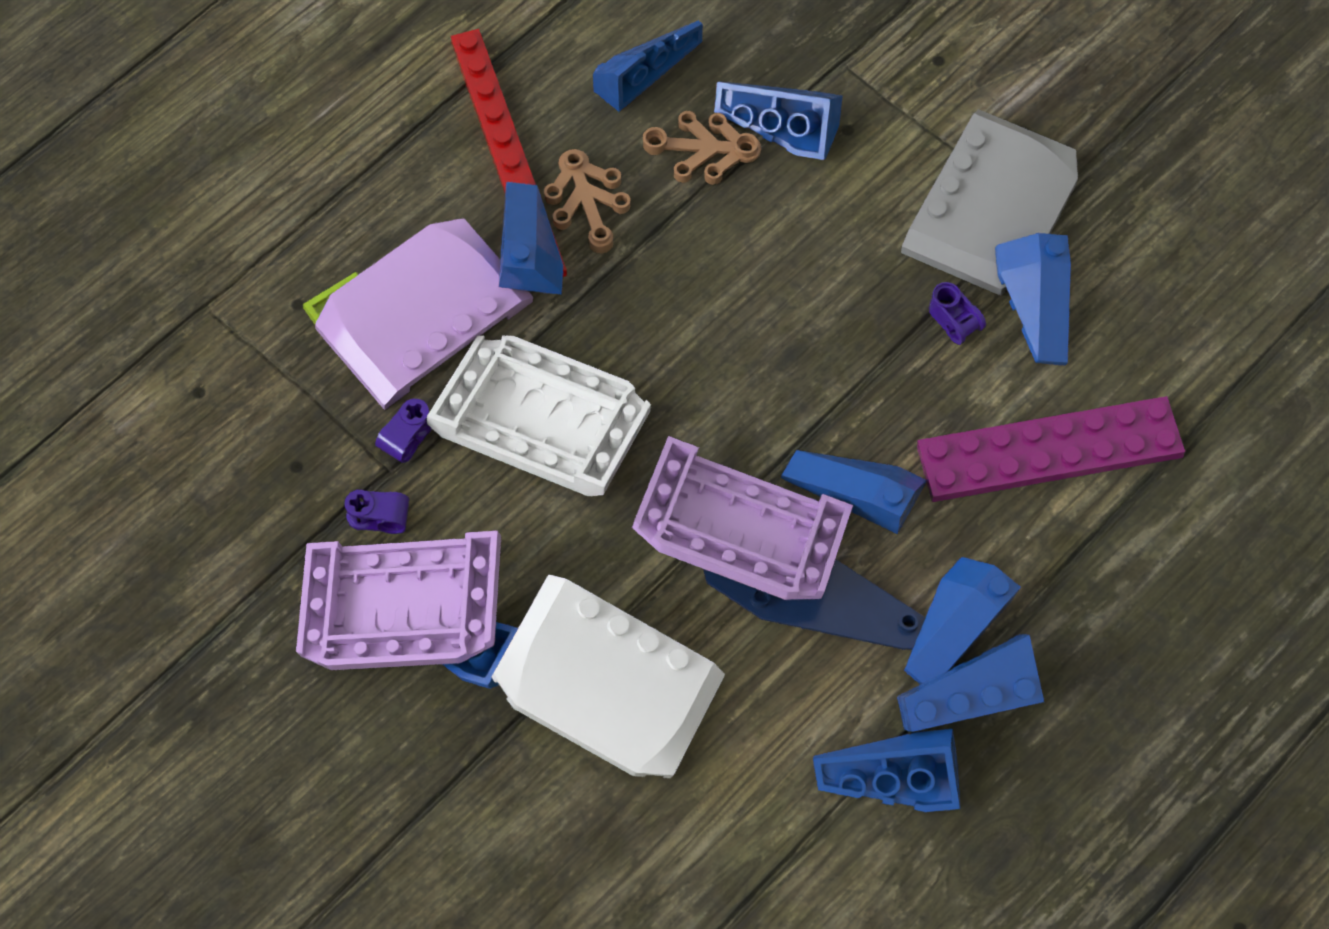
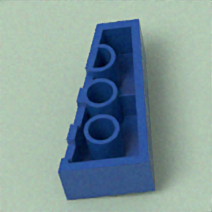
M1019 634L1009 639V641L982 653V655L897 696L904 730L913 732L1044 702L1030 635Z

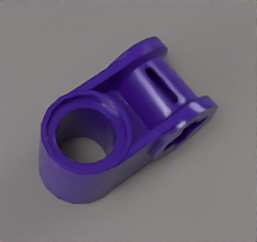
M942 282L934 288L929 312L954 343L961 345L965 342V338L974 331L985 329L986 321L983 314L976 306L972 305L956 285ZM939 300H946L951 304H943Z
M421 399L407 400L391 421L379 432L375 446L401 463L409 461L417 447L432 430L427 424V416L429 414L427 404Z
M355 490L350 492L345 499L347 522L352 528L357 530L381 531L389 534L403 533L406 530L410 499L405 494L398 492Z

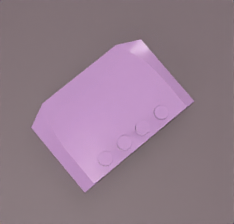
M463 218L428 225L336 290L327 300L315 323V329L385 410L409 393L410 386L470 344L477 336L485 333L505 317L509 320L531 304L533 296L526 290L498 287L500 259Z
M668 436L632 528L660 553L785 600L821 599L825 592L853 505L824 494L821 495L819 501L813 500L696 456L699 447Z
M498 531L465 533L464 539L344 547L338 541L307 543L296 652L301 657L329 670L462 663L494 646L501 549L500 533Z

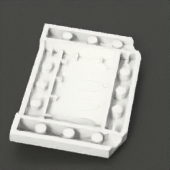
M477 336L429 412L427 424L442 438L583 495L598 496L604 495L648 417L651 404L647 400L644 402L635 393V387L629 381L518 337L502 336L501 340H485V336Z
M548 575L495 669L492 679L495 683H499L508 696L507 700L513 709L630 775L640 777L655 775L671 778L676 772L725 674L714 662L565 578Z

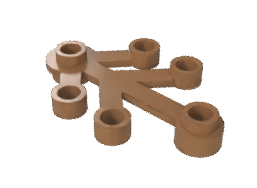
M684 111L679 115L678 126L684 132H691L698 139L667 137L663 129L658 127L649 128L643 134V148L651 155H659L664 150L697 152L687 160L678 162L674 166V178L682 183L688 182L692 178V171L717 153L727 155L716 164H708L704 169V179L712 185L720 183L723 173L738 162H753L761 153V144L758 139L749 133L739 134L727 122L725 115L721 113H714L709 117L708 127L714 134L722 133L728 141H718L697 120L696 115L691 111ZM684 120H691L692 122H691V123H684L683 121H684ZM718 121V122H721L722 124H721V125H714L713 123ZM680 170H686L687 173H686V174H680L678 171H680ZM716 172L718 173V175L711 176L709 175V173Z
M576 149L568 150L559 158L561 173L554 183L548 184L544 188L545 201L548 204L556 205L562 201L563 191L571 179H573L576 186L563 208L554 211L553 224L561 230L570 227L572 223L571 218L582 203L591 228L588 235L589 247L596 253H606L613 247V233L608 227L603 225L594 200L612 207L616 213L623 214L628 212L631 207L630 197L624 192L614 195L587 182L586 176L602 181L605 187L609 189H615L621 185V172L616 168L604 170L590 164L588 156L583 151ZM577 161L578 163L572 164L570 162ZM610 176H614V177H616L617 179H616V180H608L607 178L610 177ZM551 192L558 193V195L556 196H550L548 194ZM625 201L626 204L618 205L617 202ZM559 217L567 218L565 221L557 220ZM598 235H604L605 237H604V238H597L596 236H598Z

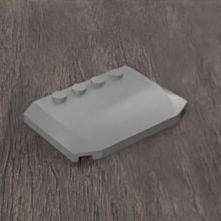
M978 109L972 115L911 224L902 245L901 253L997 295H1002L1006 292V285L1001 284L997 274L995 247L998 244L1036 233L1051 234L1077 184L1076 149Z

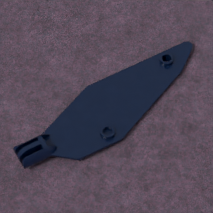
M836 559L821 599L785 600L703 569L708 585L765 621L902 650H912L926 618ZM908 622L912 624V627H907L903 623Z

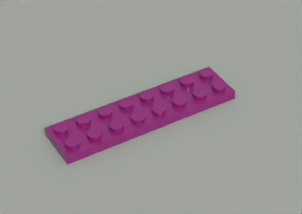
M1167 396L917 441V449L932 502L1183 458L1185 454Z

